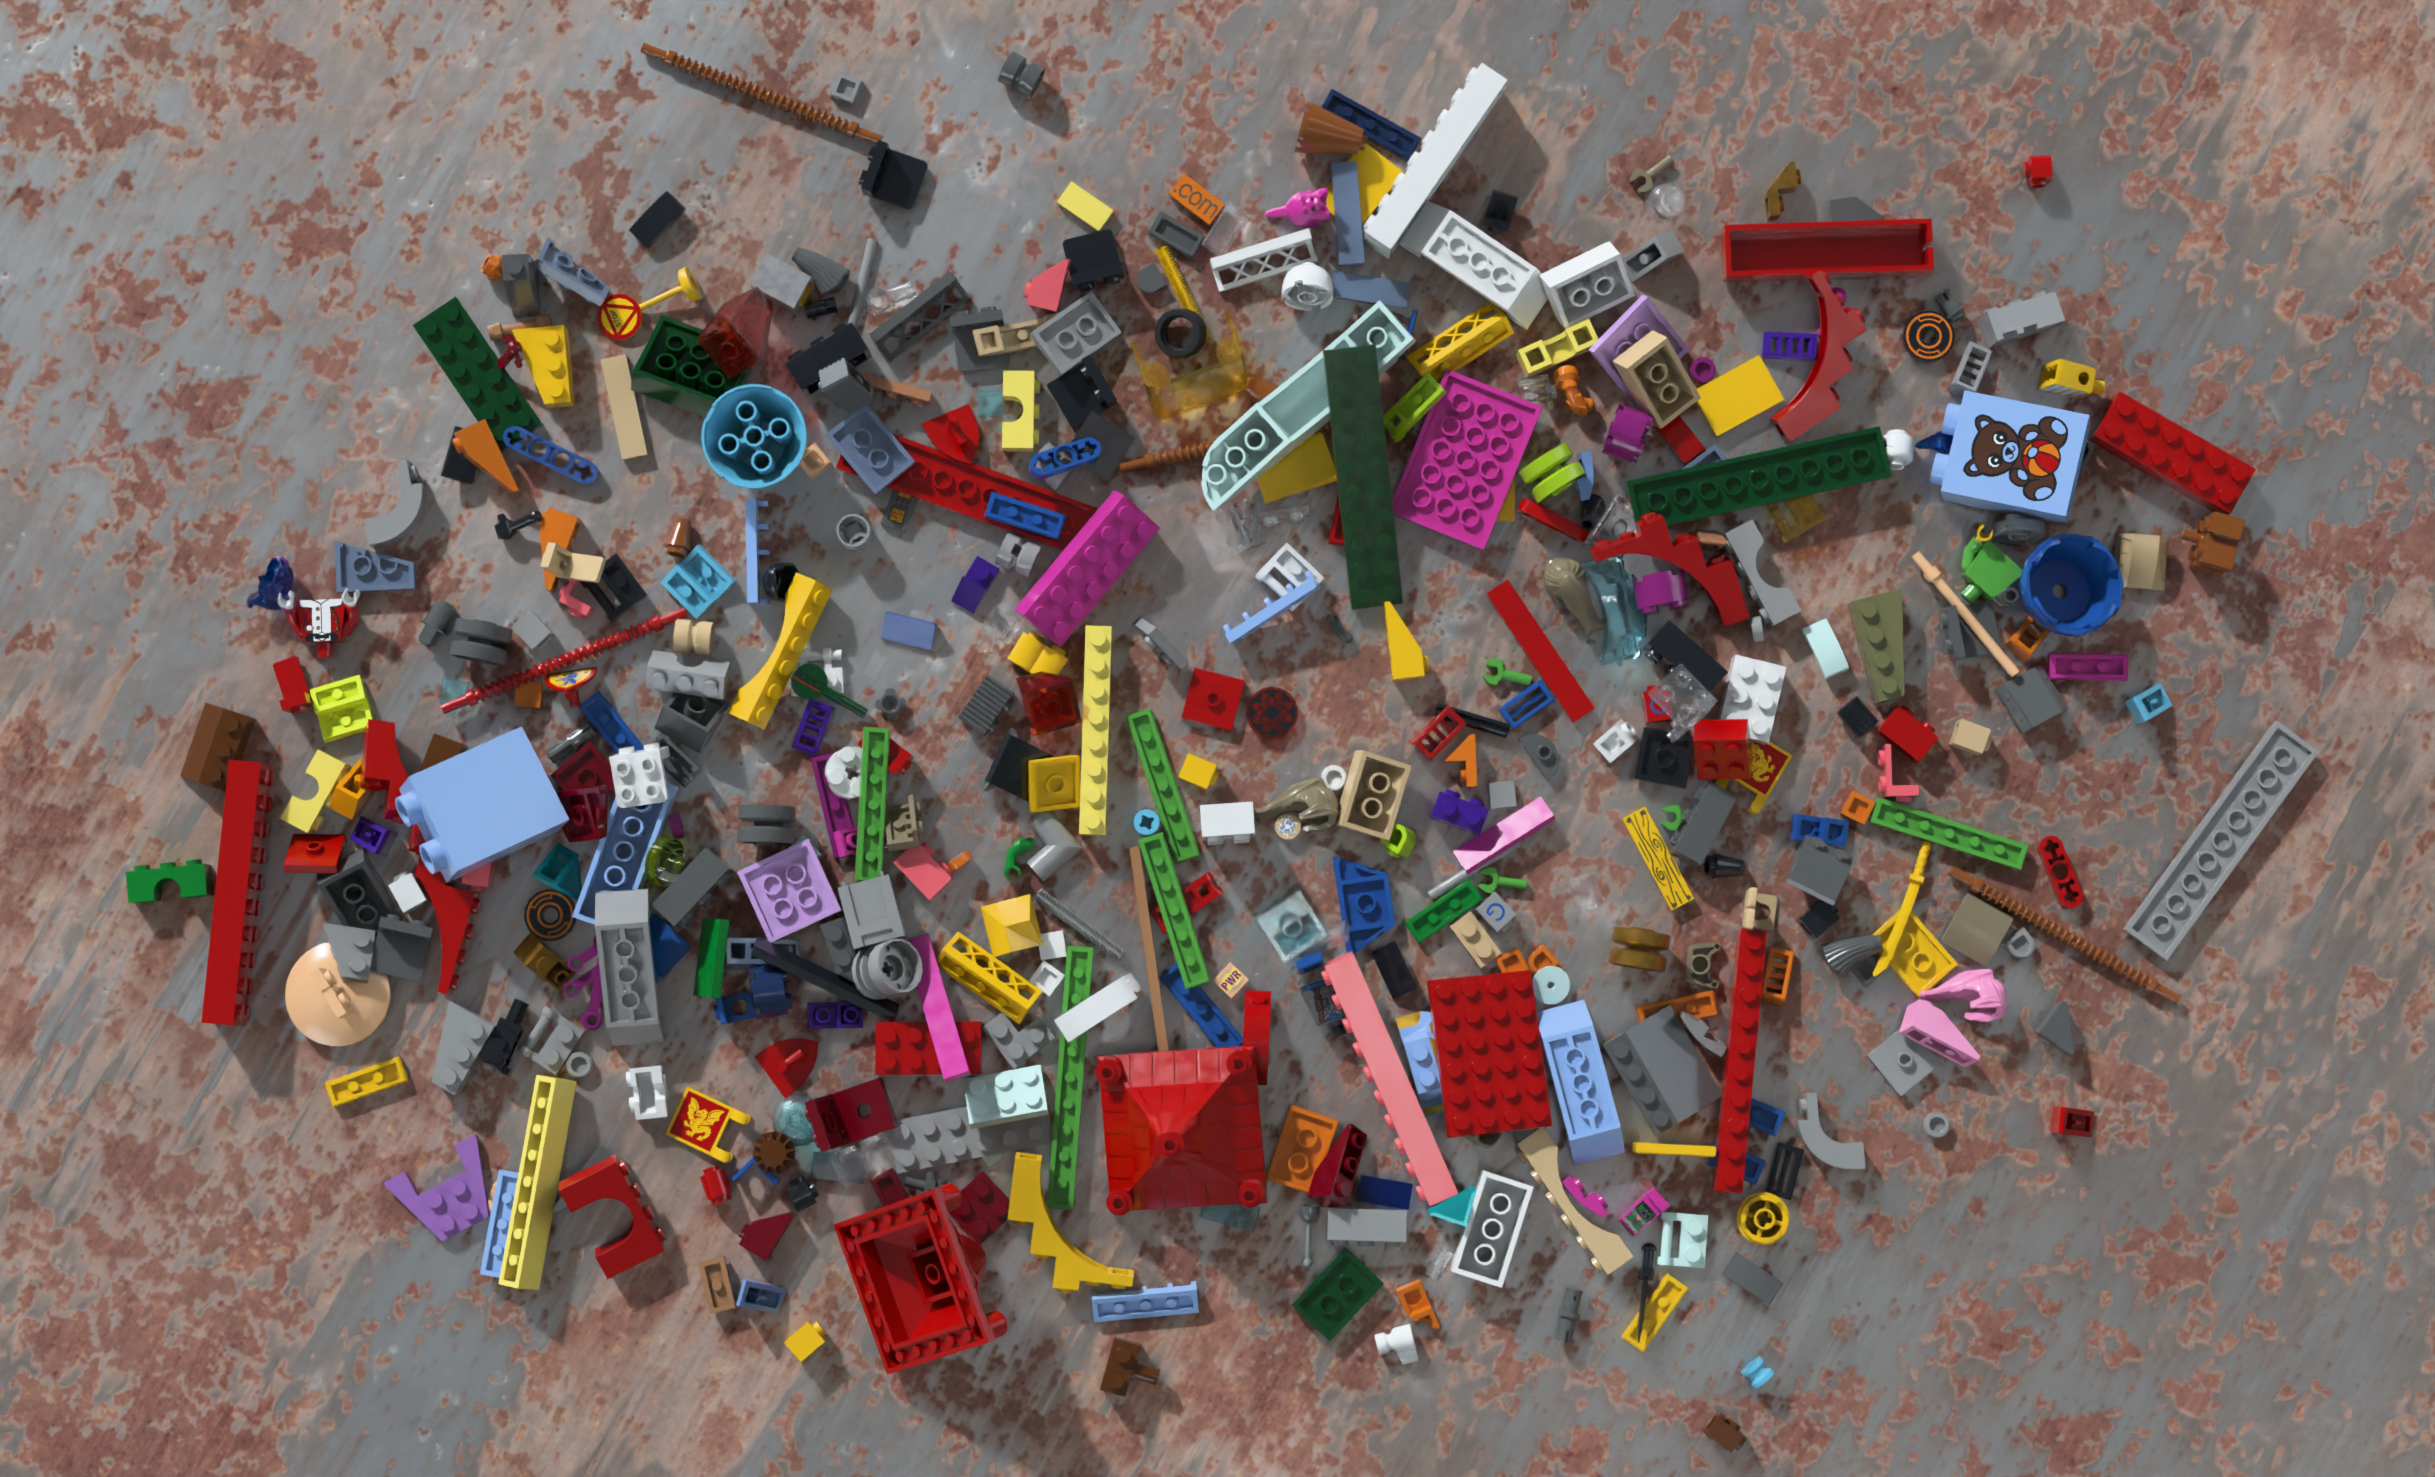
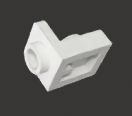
M1620 719L1596 740L1593 745L1611 763L1629 748L1638 737L1634 727Z

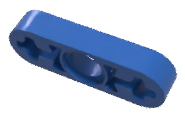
M1086 437L1037 453L1030 460L1028 466L1029 473L1032 477L1041 480L1094 463L1101 453V445L1095 438ZM1088 445L1089 449L1094 448L1092 455L1085 452L1080 454L1079 460H1077V453L1083 452L1085 446ZM1062 452L1068 453L1072 457V462L1069 464L1060 463L1058 454ZM1052 456L1053 463L1046 465L1044 471L1040 468H1035L1037 461L1044 465L1050 462V457Z

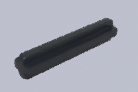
M1437 704L1434 716L1436 717L1447 705ZM1451 707L1467 723L1465 726L1504 738L1508 736L1510 730L1508 723ZM1448 716L1444 718L1446 721L1453 722Z

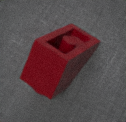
M788 1212L752 1221L751 1225L746 1223L738 1237L742 1238L739 1245L763 1260H768L796 1214Z

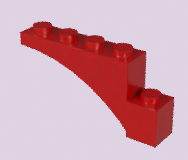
M420 856L414 877L420 878L432 901L441 934L442 964L437 992L452 995L453 990L457 991L460 984L459 968L460 965L465 964L468 950H465L467 939L471 940L475 925L472 924L474 914L477 915L479 913L482 900L478 899L479 893L450 886L451 881L447 883L441 871L434 874L430 873Z

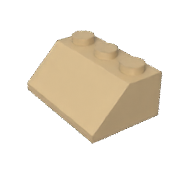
M1355 750L1338 806L1339 816L1335 826L1389 841L1411 765L1365 750Z

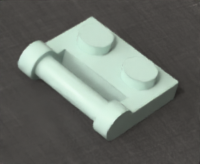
M1661 1212L1660 1219L1663 1220L1661 1253L1657 1258V1264L1705 1268L1708 1215ZM1673 1221H1680L1678 1258L1671 1257Z

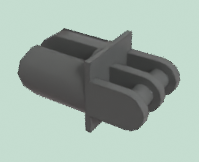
M443 600L436 601L432 605L424 621L420 620V622L426 624L419 635V642L421 644L433 647L441 634L448 636L446 633L456 616L455 607Z

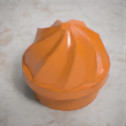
M489 254L485 259L481 273L485 274L487 279L499 280L503 278L501 256Z

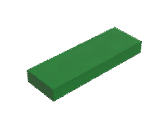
M1467 879L1405 921L1404 924L1417 943L1420 944L1483 901V898L1470 879Z

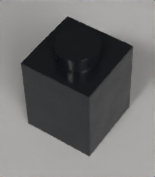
M1819 899L1799 916L1796 921L1812 939H1817L1840 919L1836 914L1839 910L1835 905Z

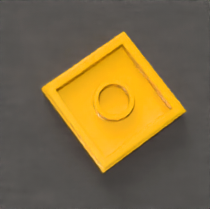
M1075 754L1028 760L1029 811L1031 813L1080 807V756Z

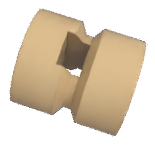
M677 619L673 634V651L689 654L694 649L696 654L711 656L715 634L714 622L700 621L694 625L692 620Z

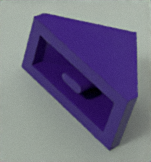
M361 816L350 840L377 855L387 857L398 833Z

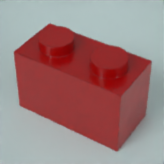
M1897 705L1891 709L1874 732L1916 764L1922 760L1939 737L1934 734L1936 730L1924 721L1922 724L1917 721L1912 710L1904 705L1902 707Z

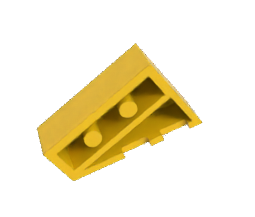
M564 325L512 330L516 341L520 342L523 347L522 354L544 404L549 409L575 407L568 329Z

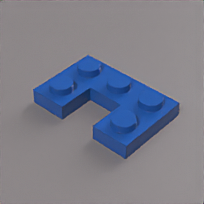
M1751 1098L1748 1134L1751 1127L1776 1137L1786 1112ZM1746 1153L1744 1181L1757 1185L1766 1161ZM1715 1156L1709 1157L1706 1165L1714 1168Z

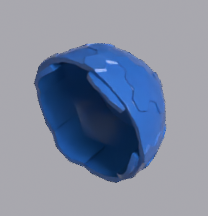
M2066 533L2053 536L2036 547L2027 558L2022 569L2020 594L2027 612L2044 629L2055 634L2071 637L2083 636L2086 633L2096 631L2119 611L2122 604L2123 579L2118 563L2107 548L2092 536ZM2055 585H2060L2064 589L2063 598H2057L2054 595L2053 587Z

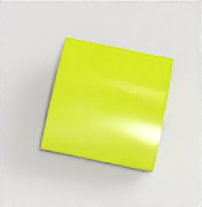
M360 674L310 689L314 711L318 716L325 743L364 732L368 720H374Z

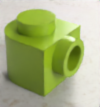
M1394 824L1390 840L1380 839L1379 842L1387 847L1385 851L1398 859L1401 855L1408 858L1416 844V835L1410 828Z

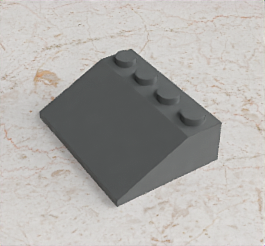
M1670 1005L1602 1043L1655 1136L1679 1124L1721 1097V1091Z

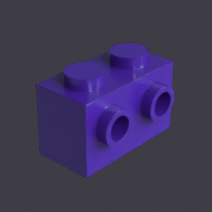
M1448 789L1445 790V793L1439 792L1430 818L1480 835L1489 809L1484 807L1485 803L1470 798L1469 802L1460 799L1461 794Z

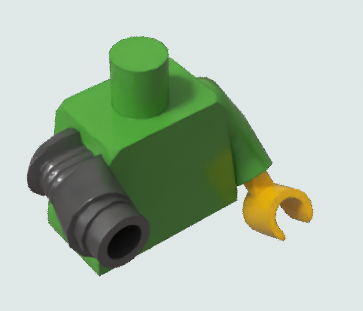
M1985 523L1979 525L1977 535L1971 539L1963 551L1961 568L1964 573L1961 577L1969 585L1961 593V596L1970 604H1973L1981 595L1987 601L1992 599L1999 606L2012 607L2019 601L2020 594L2017 589L2008 586L2021 577L2022 569L1990 541L1994 529L1989 534L1981 532L1985 526Z

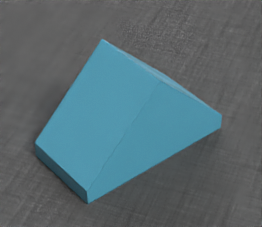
M2161 683L2124 701L2136 724L2145 722L2173 706Z

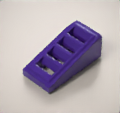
M1763 332L1761 358L1814 362L1816 359L1818 335L1812 333ZM1771 339H1776L1775 352H1771ZM1782 339L1787 340L1786 353L1781 352ZM1793 340L1797 341V353H1792ZM1804 341L1808 342L1807 353H1803Z
M814 699L809 700L792 748L817 757L835 708ZM813 708L825 712V717L813 714ZM809 718L821 722V728L808 723ZM805 728L818 732V736L814 737L804 733ZM804 738L815 742L814 747L801 743V739Z

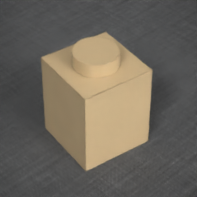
M1959 719L1956 722L1948 745L1977 756L1981 755L1983 751L1987 752L1991 745L1992 737L1989 736L1991 729L1965 719Z

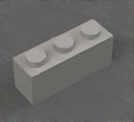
M1327 1207V1240H1332V1245H1348V1241H1358V1246H1374V1241H1385V1246L1400 1247L1401 1242L1407 1241V1210Z

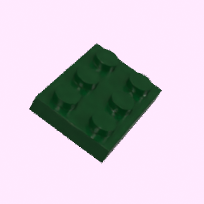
M1345 1247L1291 1305L1327 1340L1331 1341L1384 1283Z

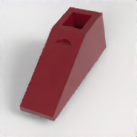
M1353 1124L1347 1125L1315 1170L1308 1192L1309 1198L1322 1207H1347L1367 1134Z

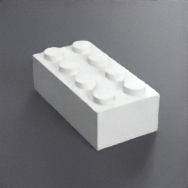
M1481 1170L1475 1188L1476 1194L1467 1227L1463 1226L1450 1267L1451 1272L1500 1288L1503 1287L1534 1188L1533 1186Z

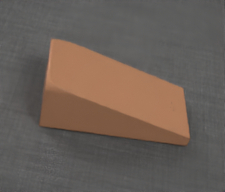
M1695 530L1694 536L1698 538L1701 550L1718 552L1726 545V539L1720 532Z

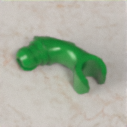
M1018 837L1007 851L1004 875L1008 881H1010L1008 872L1011 869L1017 870L1018 879H1020L1021 870L1016 865V859L1022 853L1035 848L1033 838L1019 839Z

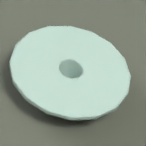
M1546 966L1540 969L1532 980L1534 996L1540 1002L1548 1005L1563 1001L1570 990V980L1567 973L1556 966Z

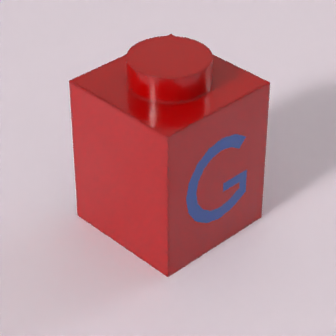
M1662 684L1647 686V691L1641 693L1645 724L1673 720L1670 689H1662Z

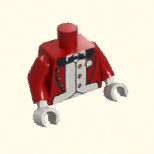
M346 588L342 594V599L297 600L296 604H293L295 594L293 591H289L290 600H284L282 594L279 593L278 604L284 608L288 623L296 635L303 639L305 643L317 644V658L327 659L333 658V643H345L346 638L351 636L359 623V604L357 600L361 593L356 589L354 597H350L348 595V588Z

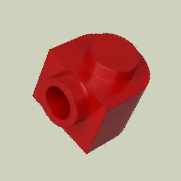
M2050 155L2028 156V160L2023 162V176L2028 177V185L2031 188L2045 187L2053 178Z

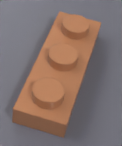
M860 372L872 383L874 391L883 392L884 397L896 401H899V397L909 399V404L918 407H924V404L931 405L934 396L932 391Z

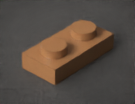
M725 1256L698 1262L710 1314L736 1308L737 1305Z

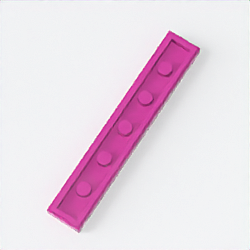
M927 933L906 940L917 949L922 960L923 972L921 980L917 985V990L945 1082H949L970 1075L969 1066L930 936Z

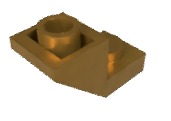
M1795 161L1789 162L1764 195L1767 221L1777 220L1781 212H1784L1783 197L1778 196V194L1795 192L1798 184H1801L1800 169H1796Z

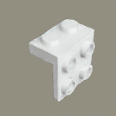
M659 743L643 745L644 750L635 751L634 746L620 748L618 754L609 757L617 805L620 808L662 803L668 800L669 795L663 759L670 757L669 746L660 747Z

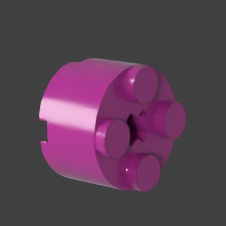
M1619 404L1615 412L1616 416L1608 430L1602 453L1630 463H1637L1645 445V440L1642 439H1645L1647 432H1649L1654 417L1649 416L1645 412Z
M1679 569V575H1673L1672 570L1642 576V582H1638L1637 578L1632 579L1638 611H1643L1644 616L1660 613V608L1669 607L1670 611L1685 608V602L1689 601L1684 571Z

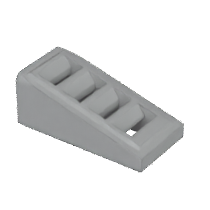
M1969 341L1948 392L1963 398L1964 390L1977 393L1993 351ZM1970 353H1972L1974 355L1984 358V360L1980 361L1969 355ZM1966 363L1980 368V370L1967 366ZM1962 372H1963V373H1965V374H1967V375H1970V376H1972V377H1974V378H1976V379L1973 380V379L1968 378V377H1966V376H1964V375H1961V374H1962Z

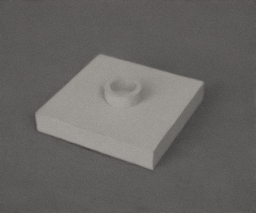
M1899 1028L1866 1056L1901 1097L1941 1063L1930 1049L1899 1034Z

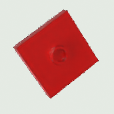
M1194 667L1181 718L1232 731L1245 680Z
M293 834L283 864L284 873L336 874L346 845V835Z

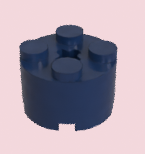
M772 964L748 968V973H754V978L749 979L753 1005L755 1009H760V1014L755 1015L756 1020L788 1015V1009H793L791 995L790 993H785L784 983H788L787 972Z

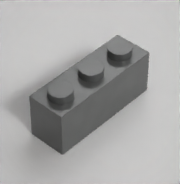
M1712 782L1704 785V787L1700 786L1693 797L1696 801L1693 808H1688L1681 819V822L1684 823L1680 832L1675 831L1669 842L1672 846L1669 853L1695 868L1701 866L1738 797Z

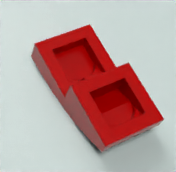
M1679 415L1661 429L1652 424V427L1667 442L1669 449L1685 466L1706 451L1702 443Z

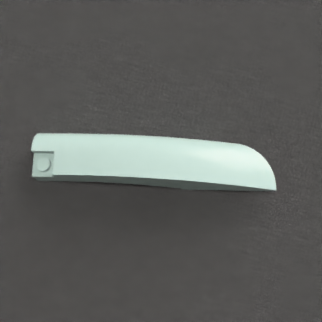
M1379 300L1324 350L1375 344L1380 377L1399 360L1398 357L1411 347L1416 340L1396 316ZM1323 351L1259 403L1257 402L1211 445L1202 464L1201 485L1206 501L1213 511L1219 509L1252 484L1330 420Z

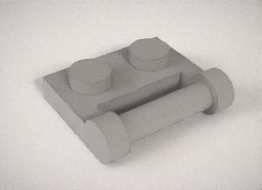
M545 1006L542 1010L543 1015L524 1044L521 1043L517 1050L553 1074L558 1075L586 1030L552 1008ZM551 1020L556 1021L558 1025L541 1051L537 1053L533 1050L534 1046Z

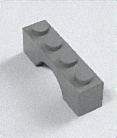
M1753 519L1723 535L1726 539V545L1723 549L1728 556L1732 555L1736 562L1734 564L1735 571L1740 579L1744 577L1748 585L1746 592L1752 601L1756 600L1760 610H1758V614L1761 616L1764 624L1768 623L1771 628L1802 611L1790 588L1772 587L1759 576L1756 569V556L1765 541Z

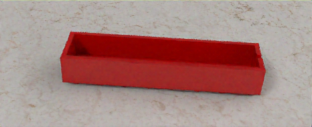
M1932 218L1724 225L1721 230L1723 282L1806 279L1804 274L1811 269L1824 271L1830 279L1929 276L1934 270L1933 247H1928L1933 242Z

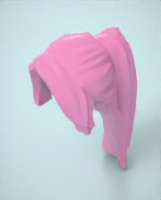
M1977 969L1959 973L1939 987L1931 990H1922L1920 997L1931 1003L1946 999L1968 1000L1971 1009L1978 1008L1973 1012H1965V1019L1970 1021L1988 1022L1997 1020L2004 1016L2008 1007L2005 988L2000 981L1995 980L1992 969Z

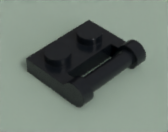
M617 553L606 560L601 577L620 601L621 605L615 608L597 583L580 581L581 585L584 588H588L607 614L606 618L610 623L618 620L624 613L648 596Z

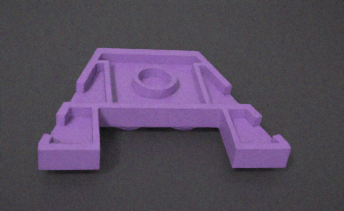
M473 1135L454 1146L466 1171L423 1194H418L407 1172H403L384 1182L385 1187L441 1241L490 1217L486 1184L484 1183L482 1157H480L479 1138L477 1135Z

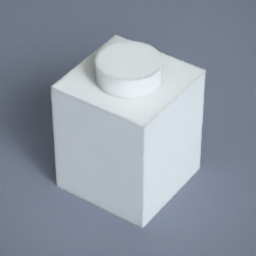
M405 871L393 878L394 883L388 886L402 912L409 914L429 903L431 899L419 878L414 877L415 873L408 874Z

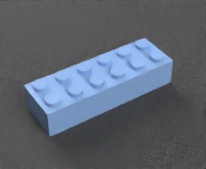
M667 783L669 798L662 803L620 808L615 797L607 819V837L601 838L572 917L595 925L596 893L643 889L679 787Z

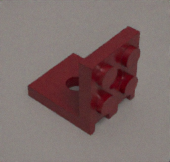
M882 1077L805 1102V1115L807 1120L812 1123L814 1130L813 1139L815 1145L820 1148L821 1153L899 1127ZM862 1103L868 1104L871 1108V1114L868 1118L860 1114Z

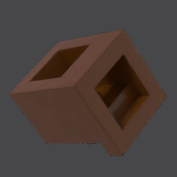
M1718 1410L1703 1432L1731 1453L1734 1449L1738 1451L1747 1438L1738 1432L1741 1427L1729 1418L1726 1422L1723 1421L1725 1415Z

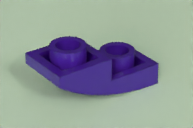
M851 1002L807 1003V1029L863 1028V1008Z

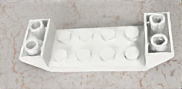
M1428 201L1399 242V245L1417 257L1421 258L1423 255L1506 311L1507 318L1525 330L1529 328L1548 300L1539 276L1542 273L1536 267L1453 211Z

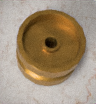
M1615 926L1613 927L1611 940L1617 944L1626 945L1627 949H1611L1608 963L1635 969L1665 972L1667 959L1662 955L1653 954L1652 950H1668L1671 936L1645 928Z

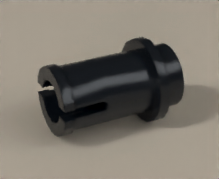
M835 297L815 302L808 300L809 303L804 304L807 319L813 318V320H816L815 317L838 313Z

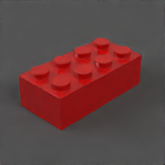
M875 1022V1075H942L927 1022ZM955 1022L970 1073L983 1074L982 1022Z

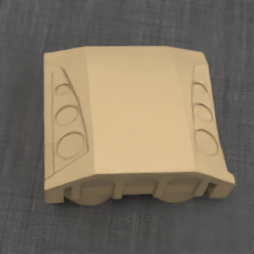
M2137 533L2116 535L2114 558L2121 572L2123 588L2164 591L2167 554L2171 538Z

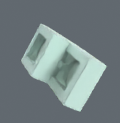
M1827 619L1802 629L1803 635L1814 653V659L1825 679L1849 670L1847 660Z

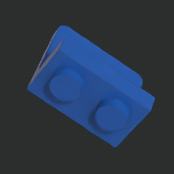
M651 914L649 923L656 985H658L689 951L690 944L657 914Z

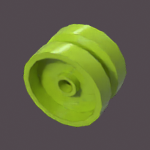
M1567 442L1540 456L1518 473L1525 484H1533L1542 479L1531 492L1538 504L1561 494L1570 488L1577 479L1582 478L1586 474L1580 462H1573L1565 467L1562 466L1574 454Z

